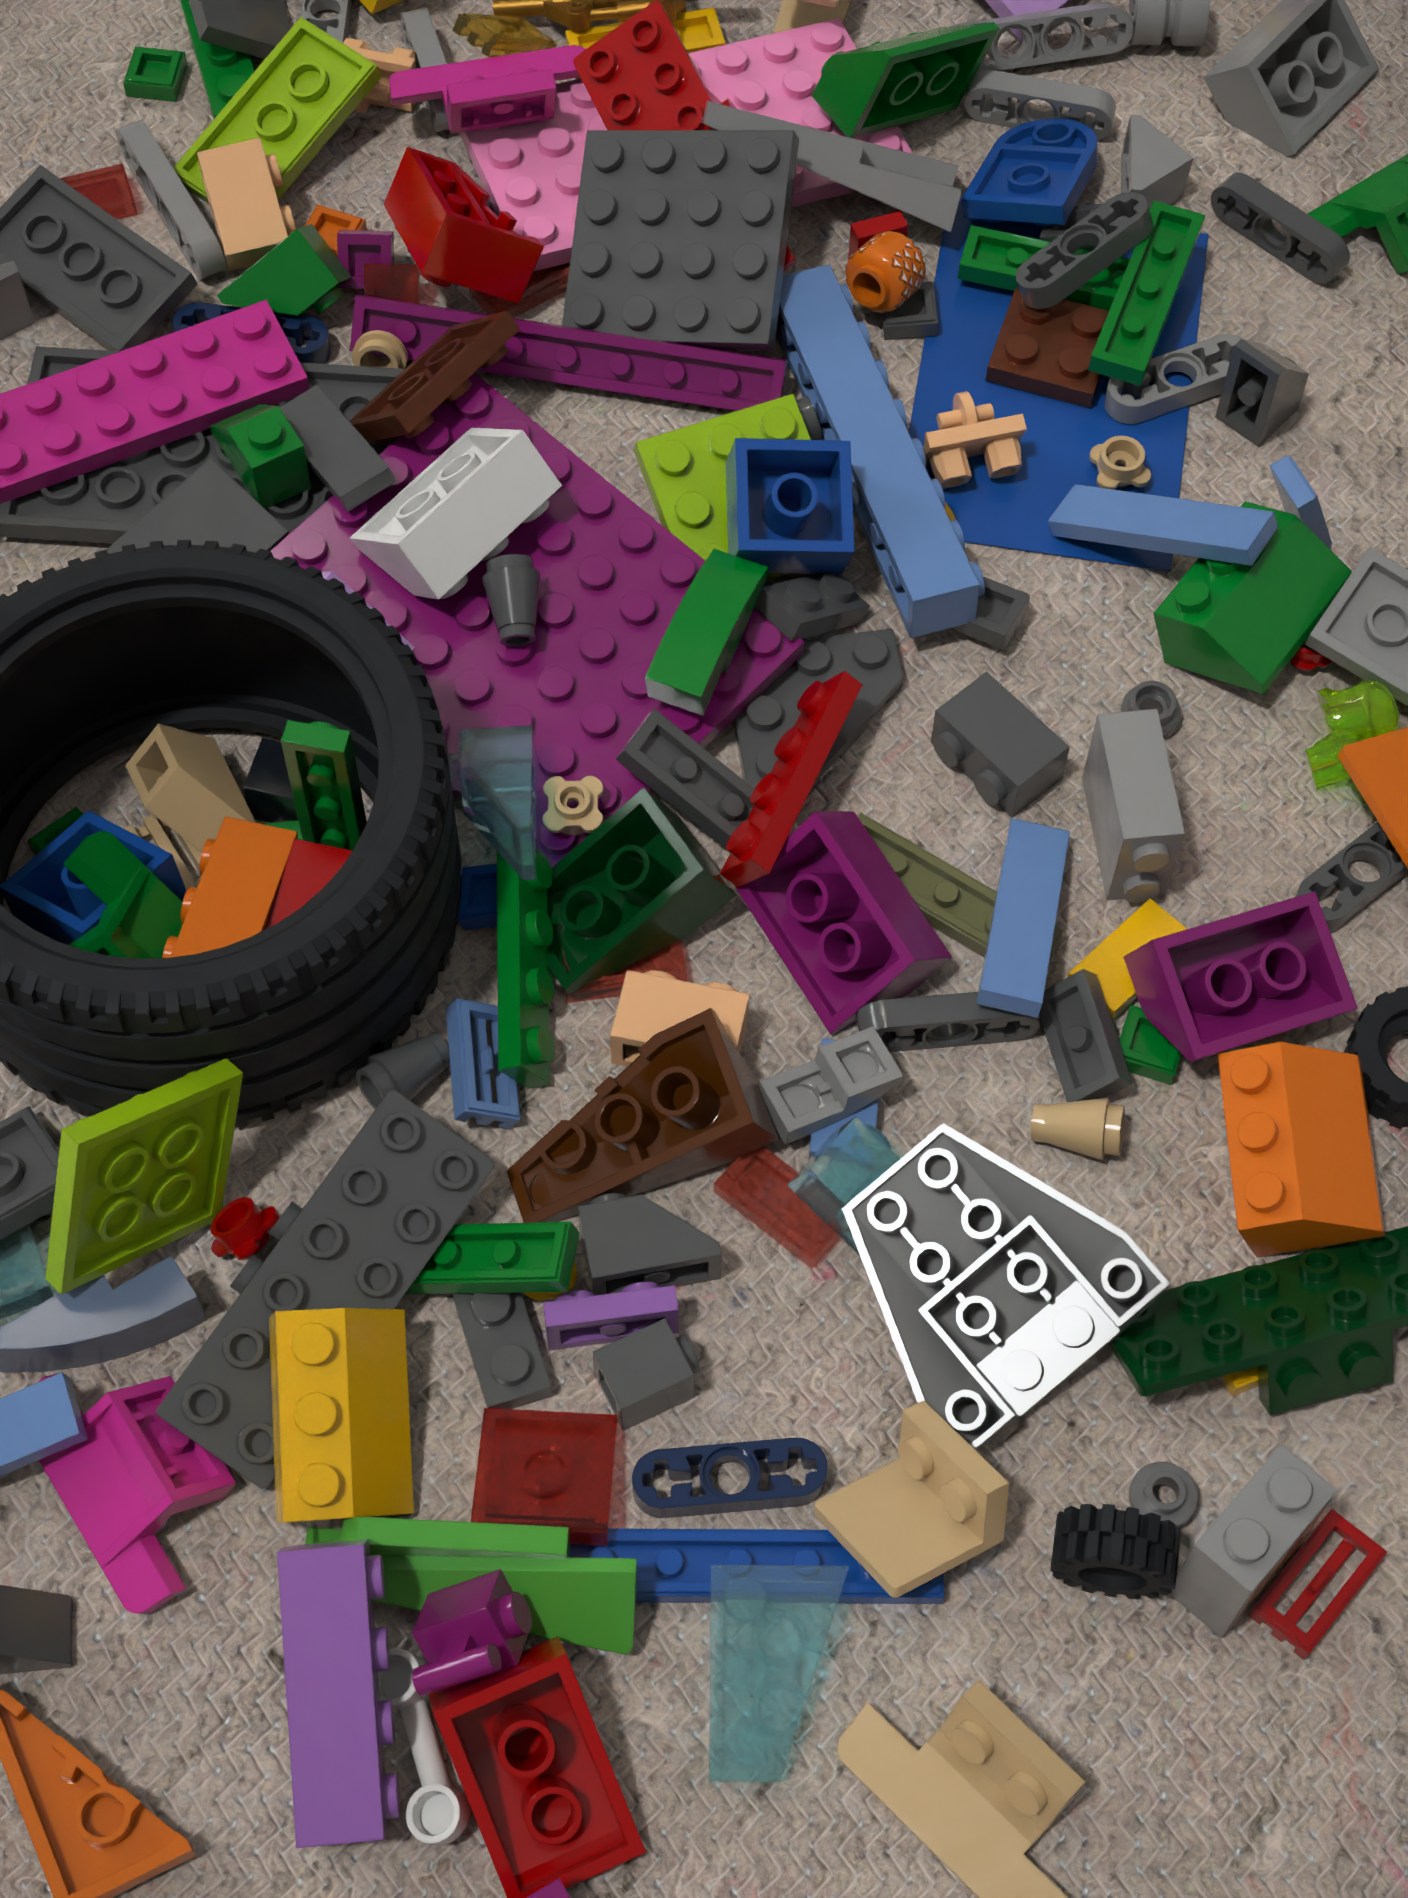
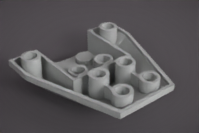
M944 1123L842 1208L917 1402L919 1403L924 1400L976 1451L1025 1416L1117 1338L1171 1285L1124 1230Z

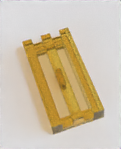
M463 13L458 15L452 30L459 36H468L467 42L472 46L483 47L481 52L487 57L556 48L557 46L553 39L520 17Z

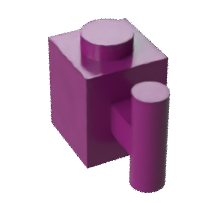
M501 1569L427 1595L412 1631V1635L429 1663L414 1668L412 1672L413 1685L420 1696H426L518 1665L532 1627L531 1613L525 1598L519 1592H513Z

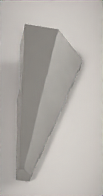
M707 101L703 124L716 130H794L799 138L796 165L951 232L962 189L953 187L958 165Z

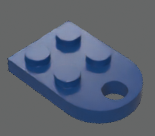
M1062 118L1034 120L1008 130L997 139L962 196L963 218L983 219L990 223L1004 221L1028 222L1041 227L1065 225L1098 165V144L1095 132L1081 122Z

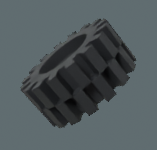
M1081 1504L1080 1509L1070 1506L1065 1508L1064 1512L1059 1511L1057 1514L1050 1571L1053 1572L1052 1575L1056 1579H1064V1584L1070 1587L1081 1585L1082 1591L1094 1593L1098 1590L1105 1592L1104 1596L1115 1598L1117 1594H1125L1128 1599H1140V1594L1150 1599L1159 1598V1594L1167 1596L1176 1587L1181 1539L1180 1528H1175V1524L1170 1520L1160 1521L1161 1516L1152 1512L1141 1515L1139 1514L1140 1509L1127 1507L1126 1511L1117 1510L1115 1505L1103 1504L1102 1509H1097L1092 1504Z

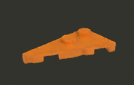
M0 1688V1759L53 1898H112L196 1856L191 1844L185 1837L178 1832L176 1833L148 1810L141 1801L125 1788L115 1783L102 1769L32 1715L25 1706L8 1692Z

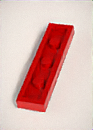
M846 671L823 683L815 681L799 699L797 709L801 713L794 727L790 728L777 743L774 755L778 759L771 773L767 774L753 790L750 802L754 806L747 820L735 829L726 844V850L730 854L720 875L739 888L770 873L863 685Z

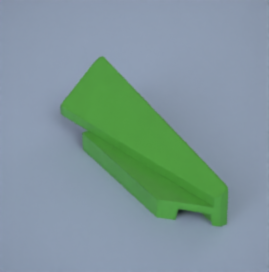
M359 1516L344 1520L342 1529L307 1528L305 1544L369 1539L370 1555L382 1554L384 1564L385 1598L373 1599L375 1602L421 1611L429 1593L501 1569L513 1592H519L528 1604L532 1619L529 1635L548 1639L558 1636L562 1642L623 1655L629 1654L633 1649L638 1578L637 1559L570 1557L571 1541L569 1527Z

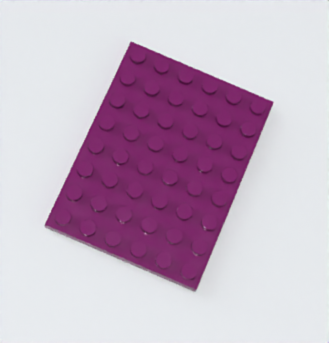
M473 373L468 378L472 385L463 395L448 404L442 402L431 412L435 420L427 429L410 439H407L405 435H401L379 454L389 466L396 482L348 512L333 495L271 551L273 557L280 560L285 556L296 559L299 567L304 569L312 566L321 570V572L333 571L349 587L365 598V601L372 608H376L382 613L384 619L390 625H393L415 647L413 653L417 665H421L426 675L444 728L453 794L502 837L515 834L521 835L547 856L552 868L591 833L567 835L562 832L553 833L545 828L543 815L548 811V798L544 795L543 786L548 779L554 776H560L565 781H581L586 776L598 778L603 785V794L598 798V810L603 815V822L643 787L656 796L658 793L615 760L644 718L655 708L699 745L706 748L748 707L750 701L760 696L804 653V641L801 638L790 641L754 607L727 673H721L704 716L648 697L645 682L647 671L677 608L705 560L481 377ZM470 428L523 430L562 485L547 499L550 504L545 512L528 523H521L507 536L509 543L505 549L495 556L508 554L529 556L533 559L534 568L540 572L535 629L536 640L525 646L509 647L500 643V636L482 582L483 575L487 573L486 563L489 560L480 561L466 574L468 581L457 593L448 598L438 600L411 594L356 548L349 539ZM571 800L567 804L572 809L579 805L576 800Z

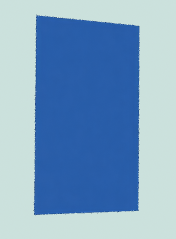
M959 200L951 232L943 230L934 281L938 336H927L924 339L909 434L911 439L918 438L922 446H924L925 433L939 430L936 419L937 413L952 411L954 395L965 391L970 393L975 406L991 403L994 409V419L1023 414L1027 428L1019 441L1022 466L1016 474L996 479L989 478L984 454L967 457L972 475L970 480L960 486L943 489L945 502L952 510L955 520L958 521L962 529L964 542L1171 572L1173 554L1052 536L1048 520L1074 484L1099 487L1096 483L1099 473L1096 464L1090 461V451L1095 445L1103 444L1107 439L1114 436H1128L1137 440L1145 450L1144 467L1151 471L1150 481L1147 485L1136 487L1130 484L1126 487H1117L1115 490L1179 498L1189 406L1141 423L1124 424L1114 420L1106 412L1104 401L1110 377L1101 375L1091 408L985 381L987 366L1014 291L957 279L959 264L970 226L973 225L1040 239L1043 227L1028 222L1004 221L990 223L983 219L963 218L962 205ZM1200 233L1172 305L1168 323H1165L1152 358L1197 342L1208 234ZM1134 248L1121 257L1131 258ZM1170 372L1165 375L1166 380L1175 386L1183 387L1192 384L1191 377L1185 373ZM926 465V471L930 479H935L931 466Z

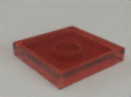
M484 1408L471 1522L569 1527L571 1544L608 1546L618 1429L617 1415Z

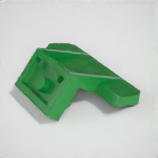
M1408 154L1308 213V215L1337 233L1340 237L1345 236L1360 226L1365 229L1376 226L1397 274L1408 272Z
M100 831L85 837L64 862V865L107 905L101 914L99 924L69 944L70 946L108 956L137 959L162 958L169 936L178 937L183 925L181 923L182 901L113 834L107 831Z

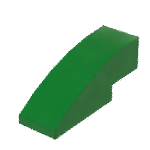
M713 549L684 595L647 671L645 682L648 697L704 716L721 673H727L769 573V567Z

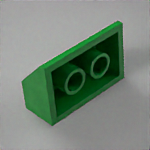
M994 22L939 27L920 33H911L905 37L885 42H875L870 46L846 52H837L831 55L821 69L822 76L812 97L843 133L850 138L957 109L1000 28Z
M1245 501L1241 507L1274 511L1278 524L1277 530L1253 565L1198 558L1153 614L1164 663L1264 694L1307 640L1316 624L1351 575L1352 570L1296 515Z

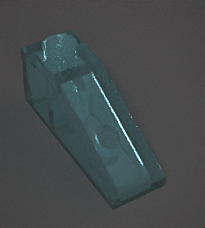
M533 725L462 729L459 733L458 754H448L452 791L461 790L464 815L523 880H536L537 767Z

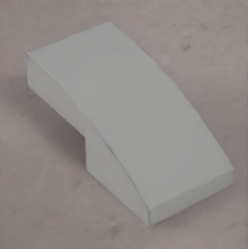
M872 1026L818 1047L814 1061L761 1080L758 1086L772 1123L786 1145L825 1128L863 1108L902 1083L904 1075L876 1029Z

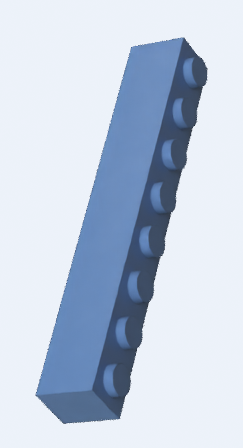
M830 264L783 275L776 338L786 360H788V365L803 398L808 396L811 400L822 431V440L850 441L853 511L909 637L913 638L967 624V621L976 619L978 597L983 596L985 593L981 569L976 562L969 563L964 552L965 542L962 529L957 520L950 521L945 511V498L942 486L938 479H930L926 471V458L923 446L918 438L911 439L907 430V417L903 403L899 398H892L889 392L886 367L881 359L874 360L871 353L868 329L863 321L857 322L853 315V302L848 286L846 284L839 285Z

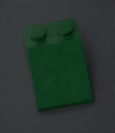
M643 787L551 868L552 884L547 889V913L552 922L553 940L548 945V967L562 988L569 994H572L691 935L736 896L735 892L724 877L720 875L718 869L679 816L646 788Z

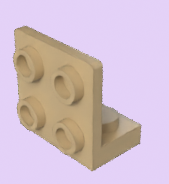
M924 1400L902 1410L898 1460L817 1500L814 1505L815 1517L877 1583L894 1598L902 1596L1004 1541L1009 1482Z

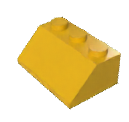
M330 1308L275 1311L269 1317L276 1523L354 1518L359 1516L414 1514L405 1309Z

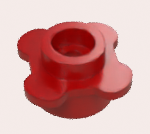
M248 1197L238 1198L230 1202L220 1210L211 1224V1234L216 1238L211 1246L212 1252L217 1257H222L227 1253L233 1254L238 1260H243L256 1254L268 1242L271 1235L269 1234V1228L273 1227L278 1221L279 1212L273 1206L261 1210Z

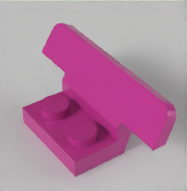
M569 45L398 71L389 78L391 104L394 106L442 98L451 134L552 119L555 113V81L580 77L573 64V59L586 49L577 45Z
M56 1374L42 1377L40 1381L52 1377ZM171 1376L107 1392L84 1415L80 1410L88 1439L39 1460L122 1605L132 1613H152L186 1589L154 1533L164 1526L171 1515L224 1499L236 1484L222 1461L157 1416V1407L175 1384Z

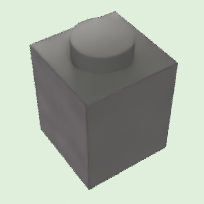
M666 1319L593 1351L594 1375L622 1431L694 1398V1374L700 1371L697 1356L685 1335L675 1338Z

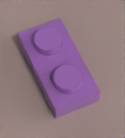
M638 1282L624 1287L619 1293L595 1296L591 1291L576 1290L561 1294L556 1298V1301L543 1302L549 1351L611 1343L663 1319H666L672 1333L678 1334L679 1309L675 1285L660 1287L659 1284L654 1282Z

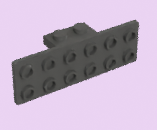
M390 1090L305 1206L301 1208L292 1201L275 1223L269 1234L279 1241L267 1258L262 1261L253 1254L231 1283L230 1287L240 1295L157 1407V1416L258 1488L268 1487L275 1477L269 1317L275 1311L330 1308L394 1309L494 1169L495 1164L493 1160L399 1092Z

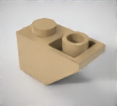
M157 724L125 765L144 807L201 853L208 838L216 840L225 816L255 822L214 738Z

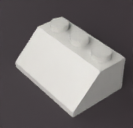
M470 428L349 539L356 548L414 596L438 600L445 599L464 587L468 581L466 574L480 561L489 560L503 551L509 543L507 536L521 523H528L545 512L550 504L547 499L562 485L523 430Z

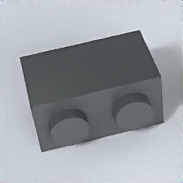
M985 672L935 710L931 743L937 755L947 765L957 766L974 782L976 790L985 801L992 805H999L1011 818L1063 778L1070 747L988 672Z

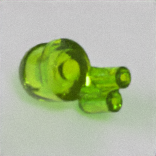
M1373 679L1362 680L1358 685L1343 690H1331L1326 687L1317 691L1318 701L1330 734L1317 741L1314 747L1305 750L1309 769L1317 789L1351 779L1337 756L1344 745L1396 730L1399 721L1397 703L1392 692L1383 683Z

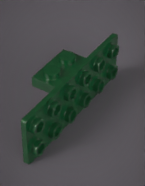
M1408 1226L1387 1231L1385 1236L1346 1242L1323 1249H1312L1300 1255L1262 1265L1248 1266L1240 1271L1202 1281L1188 1282L1179 1287L1165 1290L1135 1321L1109 1343V1346L1138 1394L1144 1397L1258 1366L1259 1400L1269 1415L1393 1382L1392 1330L1408 1326Z

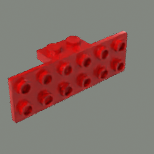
M659 1L649 4L573 59V64L607 130H716L703 124L707 101L736 108L730 99L721 102L706 88L666 9ZM788 243L786 246L784 271L796 263V258Z

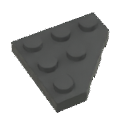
M893 629L802 639L804 641V653L760 696L750 701L748 707L733 721L743 780L755 789L757 784L767 774L771 773L778 759L774 755V749L781 737L790 728L794 727L801 713L797 709V704L806 689L815 681L823 683L846 671L863 685L809 795L820 784L823 774L838 757L842 758L868 728L872 717L885 702L889 703L902 688L903 672Z

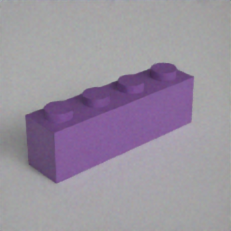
M369 1539L284 1546L277 1551L296 1848L384 1840L389 1828L388 1819L400 1818V1791L398 1774H385L383 1745L395 1744V1720L392 1700L380 1701L378 1672L390 1671L387 1627L375 1628L373 1599L385 1598L382 1554L370 1555Z

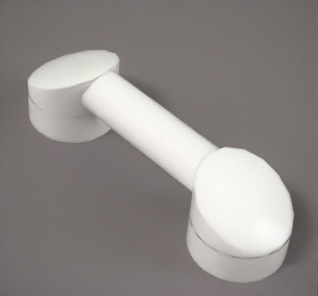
M390 1648V1671L378 1672L380 1701L392 1700L393 1708L400 1710L422 1786L412 1795L406 1808L407 1826L411 1834L419 1841L438 1846L446 1845L458 1838L465 1830L470 1819L471 1807L466 1795L460 1790L453 1789L428 1708L429 1696H420L413 1685V1669L426 1665L425 1661L404 1649Z

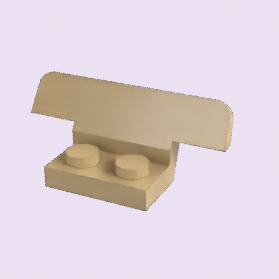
M980 1680L975 1682L961 1696L940 1729L919 1750L907 1741L867 1702L839 1738L837 1744L838 1756L841 1762L978 1898H1068L1025 1856L1028 1850L1058 1819L1085 1784V1781Z

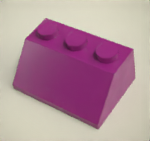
M815 811L787 837L769 874L739 888L734 886L830 1034H836L857 1023L856 1014L858 1010L871 1002L903 998L909 995L952 958L854 811Z
M1315 891L1153 939L1123 957L1144 1016L1189 1062L1358 1009Z

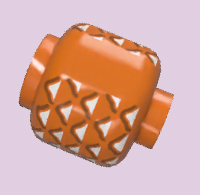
M893 231L878 233L850 256L845 269L846 282L854 299L865 308L878 313L894 311L921 288L926 276L925 261L920 249L905 235Z

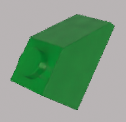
M310 224L297 228L218 293L217 297L226 305L247 307L267 300L273 312L298 316L314 308L321 315L345 296L339 287L352 278V276L315 227Z
M258 404L210 425L212 435L250 495L264 509L312 488L304 445L279 406Z

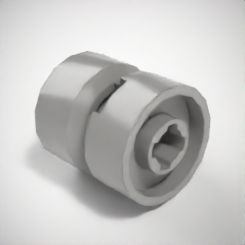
M1130 0L1129 15L1134 25L1133 36L1129 42L1130 45H1160L1164 38L1168 37L1173 46L1202 47L1207 34L1210 0Z

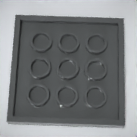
M587 130L562 325L721 350L774 351L799 138L794 130Z

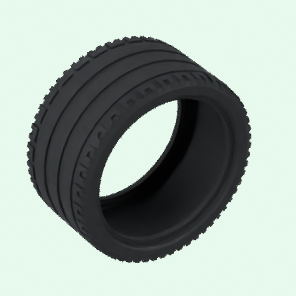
M178 540L177 545L165 546L163 541L150 542L149 547L136 549L135 544L122 546V551L108 554L107 549L95 552L96 558L81 561L78 557L67 561L68 567L55 571L52 567L41 572L43 578L33 583L25 580L16 585L18 591L9 597L5 594L0 596V886L7 879L10 864L20 840L45 803L80 771L124 746L146 739L157 724L181 730L197 728L245 729L282 738L288 720L308 724L315 721L330 723L339 729L351 732L360 787L369 796L373 806L366 827L352 853L334 877L306 904L279 923L252 937L198 954L171 958L137 959L108 956L81 950L58 942L32 929L10 914L3 907L4 896L0 889V1061L13 1075L19 1074L27 1086L35 1091L43 1092L49 1100L57 1104L64 1100L69 1108L76 1113L83 1115L86 1112L95 1115L128 1101L138 1094L149 1092L177 1080L192 1071H198L227 1058L243 1072L235 1128L247 1126V1120L258 1117L262 1118V1122L274 1119V1112L286 1108L291 1113L301 1109L300 1103L313 1098L316 1102L326 1097V1090L335 1084L341 1088L351 1082L350 1075L365 1066L368 1056L391 1049L393 1047L392 1041L398 1035L403 1036L410 1028L411 1016L413 1014L419 1016L425 1008L426 998L429 994L434 993L438 985L439 972H444L448 963V954L450 949L453 948L461 904L462 862L447 741L433 692L421 665H417L413 651L408 644L405 645L402 642L400 633L393 625L386 626L382 613L376 608L369 609L365 598L357 592L348 594L344 583L335 578L330 580L324 579L321 570L309 566L307 569L299 567L296 559L285 556L280 560L273 557L272 551L259 549L255 553L247 551L245 545L233 543L230 548L220 547L218 541L207 540L204 545H192L191 540Z

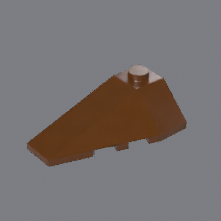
M712 1008L653 1035L638 1049L641 1053L639 1057L615 1079L609 1076L594 1090L597 1095L570 1120H561L507 1170L524 1223L557 1222L578 1215V1206L588 1205L599 1196L620 1193L630 1197L721 1166L778 1139L754 1076L717 1013Z

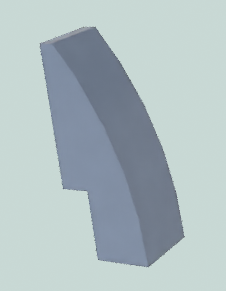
M171 1255L115 1289H112L105 1276L102 1275L62 1295L58 1293L0 1327L1 1373L47 1372L85 1367L129 1356L168 1341L205 1322L207 1319L196 1293Z

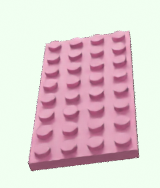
M840 18L689 53L706 88L721 102L730 99L737 109L846 136L812 97L822 76L821 69L831 55L840 51L846 52L856 49ZM581 78L556 84L555 113L552 119L460 133L484 190L490 195L495 214L499 217L501 211L509 212L517 220L513 229L514 232L525 237H536L544 245L534 271L570 263L587 130H607ZM898 126L854 138L912 153ZM796 165L791 208L857 191Z

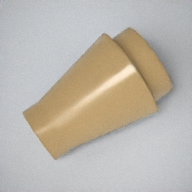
M1109 1097L1048 1105L1035 1103L1031 1121V1141L1045 1142L1103 1161L1105 1155L1120 1156L1124 1137L1125 1105L1110 1104Z

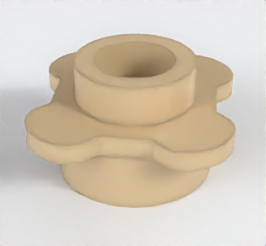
M1114 436L1107 439L1103 444L1095 445L1091 449L1089 458L1097 466L1099 474L1097 475L1096 483L1100 488L1115 490L1117 487H1126L1130 484L1136 487H1143L1149 483L1151 471L1144 467L1145 450L1134 438Z
M554 776L545 782L543 792L548 798V811L543 815V824L547 830L553 833L562 832L567 835H580L586 832H593L603 823V815L598 810V798L603 794V785L598 778L586 776L581 781H565L560 776ZM571 800H576L579 803L578 807L573 809L569 808L567 804Z

